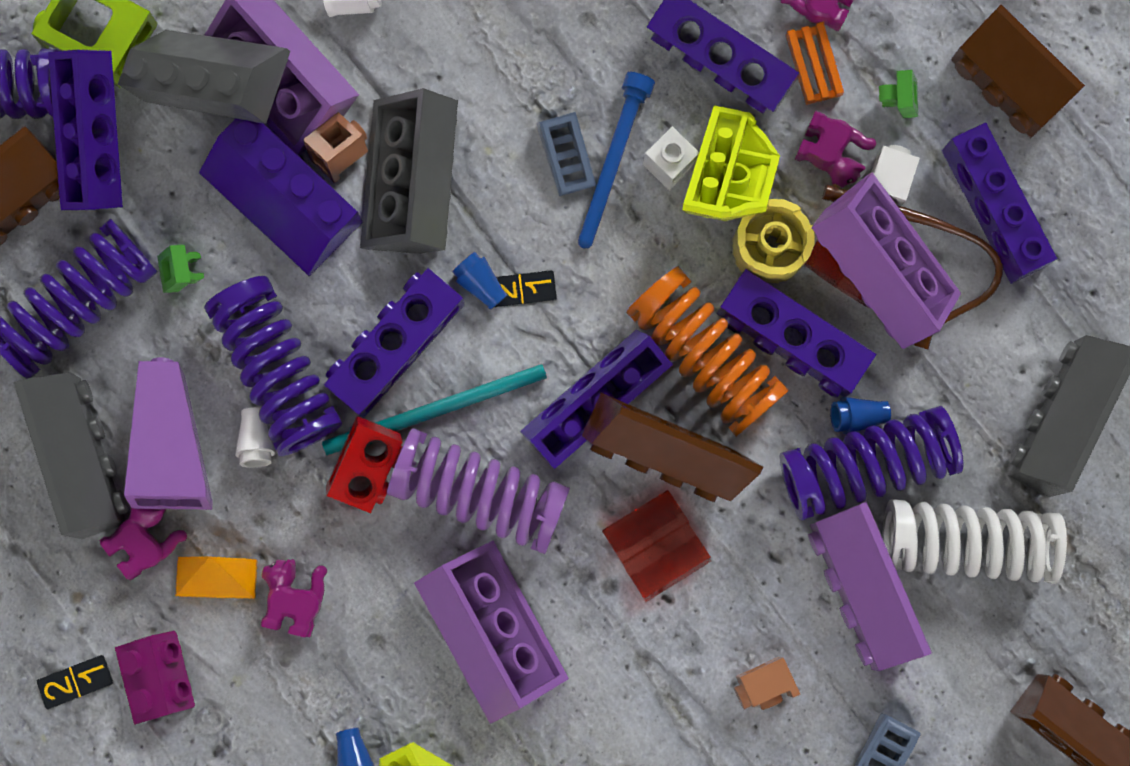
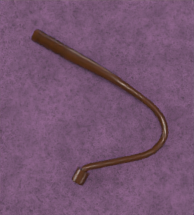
M826 185L822 199L835 202L848 190H841L838 187L834 188V186ZM897 205L908 221L934 227L967 239L985 250L994 263L995 275L989 288L976 299L951 311L945 323L979 306L995 293L1003 276V265L999 255L990 244L975 234L938 218ZM933 335L915 343L914 346L929 349Z

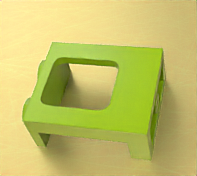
M51 0L46 10L40 11L33 23L32 36L46 49L52 47L59 51H111L114 85L120 88L121 86L118 85L130 49L149 39L158 25L151 12L130 0H94L111 9L113 14L97 42L93 46H85L59 32L78 0Z

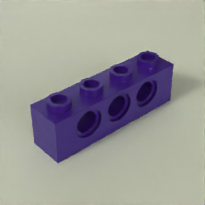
M663 0L646 28L654 32L651 40L668 51L671 50L672 46H675L685 53L682 60L699 72L702 71L704 66L717 74L713 80L731 93L737 87L749 95L745 102L762 114L765 113L767 108L776 112L801 74L691 0ZM695 22L700 28V36L694 43L686 44L681 38V29L686 23ZM719 43H727L732 50L731 59L723 65L716 64L712 58V50ZM750 64H759L764 72L762 81L755 86L748 85L743 79V72Z
M103 50L48 52L60 209L62 211L122 208L111 51Z
M985 122L953 137L941 151L987 240L999 255L1003 270L1010 284L1044 269L1058 258L987 123Z
M429 268L422 275L416 272L403 287L406 293L397 303L390 301L378 314L377 318L380 322L371 332L364 330L351 345L354 351L345 361L338 359L325 374L328 380L324 383V386L361 418L367 416L465 305L463 297ZM423 304L428 307L427 317L422 321L410 320L408 318V311L413 305ZM389 333H398L403 337L401 346L393 351L384 349L382 347L383 338ZM366 361L375 363L377 371L371 379L361 380L357 377L356 371L361 363Z
M747 269L744 270L716 313L728 321L727 328L737 334H740L741 331L745 332L755 339L753 344L758 349L769 355H773L774 352L787 360L785 365L790 370L804 377L806 374H809L820 381L818 387L835 398H838L839 395L847 397L853 392L877 355ZM756 307L766 309L770 314V323L765 325L756 323L751 315L752 309ZM788 328L798 330L803 338L802 345L792 346L787 343L784 331ZM826 349L834 355L835 364L833 367H824L818 362V350Z
M636 329L520 432L542 458L555 469L587 441L582 437V434L600 393L629 404L673 364L649 335Z

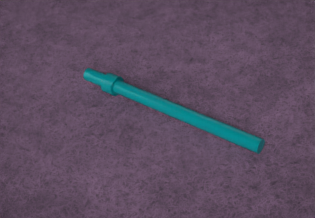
M540 364L375 423L393 431H399L547 379V375L543 365ZM349 432L321 441L326 456L342 450Z

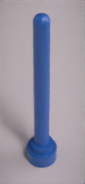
M637 72L626 73L622 85L624 90L623 97L626 99L578 238V244L583 249L590 248L594 242L639 105L643 104L645 99L650 98L655 81L646 75Z

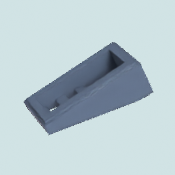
M576 112L536 123L559 196L596 186ZM564 127L569 128L570 134L552 139L550 131ZM573 141L574 149L556 153L554 146ZM578 156L580 163L560 168L558 161ZM582 170L584 178L564 183L563 175Z
M880 713L855 766H870L868 763L871 758L886 766H904L921 733L886 714ZM887 730L903 738L900 745L884 737ZM879 744L896 752L894 758L891 759L876 751Z

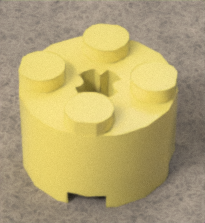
M769 199L766 212L742 217L733 237V255L736 265L742 273L747 269L767 283H780L792 278L803 267L815 245V234L811 228L813 225H810L808 218L800 211L801 208L798 205L784 199ZM769 236H774L777 238L776 243H781V245L773 248L768 245L769 243H766V240Z

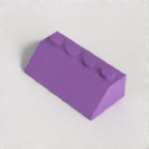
M225 0L204 35L283 47L291 51L266 123L297 155L307 150L303 141L305 137L339 112L344 117L359 96L356 90L274 0Z
M872 172L828 206L811 228L816 233L819 243L827 248L837 261L843 275L849 278L861 293L864 303L869 308H872L882 321L888 335L894 338L902 349H905L941 330L961 292Z
M867 502L810 524L812 533L808 534L810 544L817 556L823 555L828 569L824 570L826 581L831 591H838L844 606L839 607L840 613L847 628L851 629L854 627L860 641L855 644V647L863 665H870L872 670L881 671L932 654Z
M494 541L441 565L414 582L490 724L521 709L569 679Z

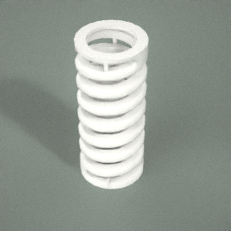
M890 500L887 504L883 521L882 539L896 570H902L903 568L905 572L914 571L918 551L917 533L923 519L925 537L922 567L927 574L935 573L938 566L939 530L944 520L946 537L943 551V569L947 575L953 576L959 569L961 553L960 531L965 522L967 536L964 549V571L968 577H976L980 571L982 559L981 532L985 523L988 529L984 566L985 573L989 579H997L1002 570V533L1006 525L1008 526L1009 537L1006 547L1005 569L1009 580L1017 581L1023 573L1025 560L1024 531L1027 526L1031 534L1026 559V571L1031 582H1039L1043 577L1044 582L1056 584L1062 576L1066 559L1067 534L1065 522L1060 513L1040 514L1033 511H1023L1017 515L1011 509H1002L996 514L989 507H982L975 512L970 506H960L954 511L949 504H939L933 510L932 506L927 502H919L912 509L910 503L904 500ZM1050 542H1054L1055 549L1052 569L1049 561Z

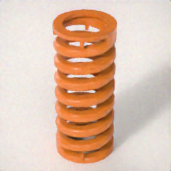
M677 266L647 289L629 307L626 313L635 322L638 321V327L642 330L656 327L651 338L657 346L670 342L665 351V355L670 361H676L686 356L679 366L681 376L689 377L700 371L693 381V389L696 392H704L715 386L706 400L710 408H717L732 399L721 412L720 419L726 424L735 421L728 428L737 437L789 390L774 376L767 382V387L750 397L769 376L770 368L767 365L758 366L735 382L755 360L756 353L752 349L745 350L721 367L742 342V337L737 333L732 334L706 352L727 329L728 321L725 318H719L689 339L714 312L715 308L712 303L707 302L693 313L675 324L700 296L701 291L698 287H692L669 305L659 310L680 285L684 289L692 282L683 270ZM740 417H743L744 419H743L742 422L739 424V422L737 421V419L740 418Z

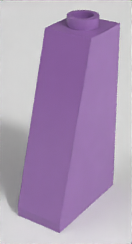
M164 357L153 358L151 361H139L124 497L132 509L212 510L213 501L186 378L180 364Z

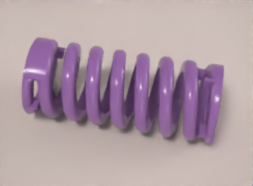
M412 428L393 470L387 495L400 500H408L417 490L416 502L421 508L429 507L437 497L436 510L442 516L448 515L457 503L456 518L461 523L468 522L477 510L476 526L482 531L487 530L492 525L498 514L496 534L500 538L509 536L518 521L515 538L517 544L521 546L529 543L541 521L537 539L534 538L530 549L542 554L546 553L569 493V487L554 481L550 482L544 489L534 509L540 486V478L538 475L531 474L527 477L514 502L520 479V470L513 466L506 472L494 495L501 465L498 460L491 459L473 491L481 460L480 454L475 451L468 455L453 484L461 453L460 446L452 444L449 447L432 480L441 440L438 437L430 438L417 467H413L417 463L414 461L418 443L424 444L427 433Z

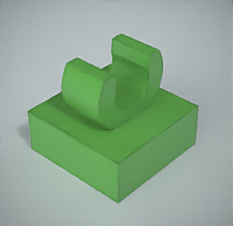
M913 70L897 71V85L887 84L879 86V101L882 102V106H897L903 118L918 117V81Z
M170 245L157 256L163 293L179 292L188 284H195L204 278V273H192L189 270L188 263L197 262L201 259V255L198 252L186 254L185 245Z

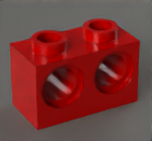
M356 416L326 484L327 497L371 514L375 503L381 505L387 495L389 482H386L391 467L395 468L403 447L401 446L403 442L401 434ZM380 440L386 444L384 452L378 456L367 454L364 449L370 441ZM354 477H367L371 481L370 485L363 491H355L349 487V483Z

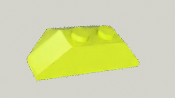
M716 105L713 106L682 210L685 213L727 221L766 212L780 155L766 134L756 125L757 121L752 113Z

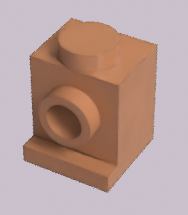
M339 112L303 139L310 160L334 183L340 179V173L368 152L365 143L367 135L363 128L355 120L349 122Z
M776 657L736 676L739 685L734 687V690L743 709L760 705L761 710L773 707L783 701L781 694L785 692L787 696L793 698L800 695L784 657Z

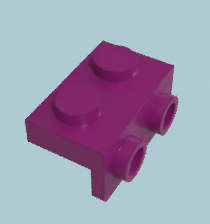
M176 631L147 636L114 647L134 725L195 707L192 688L189 683Z

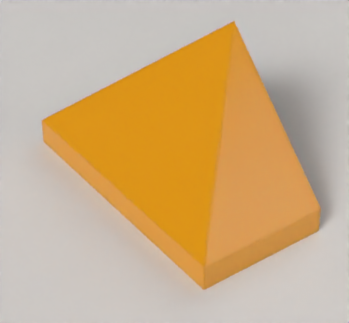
M211 556L178 557L175 596L256 599L258 559Z

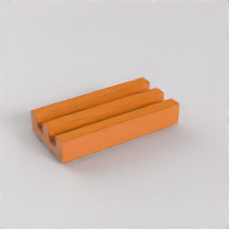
M824 22L816 23L813 27H809V25L804 26L801 30L797 31L795 29L788 30L786 39L795 70L801 73L798 80L805 104L809 105L841 97L844 94V89ZM812 36L817 38L832 90L828 91ZM800 39H804L819 90L817 94L813 93L798 42Z

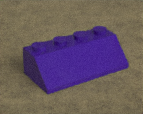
M235 118L219 134L199 171V174L309 277L362 224L358 211L263 123Z

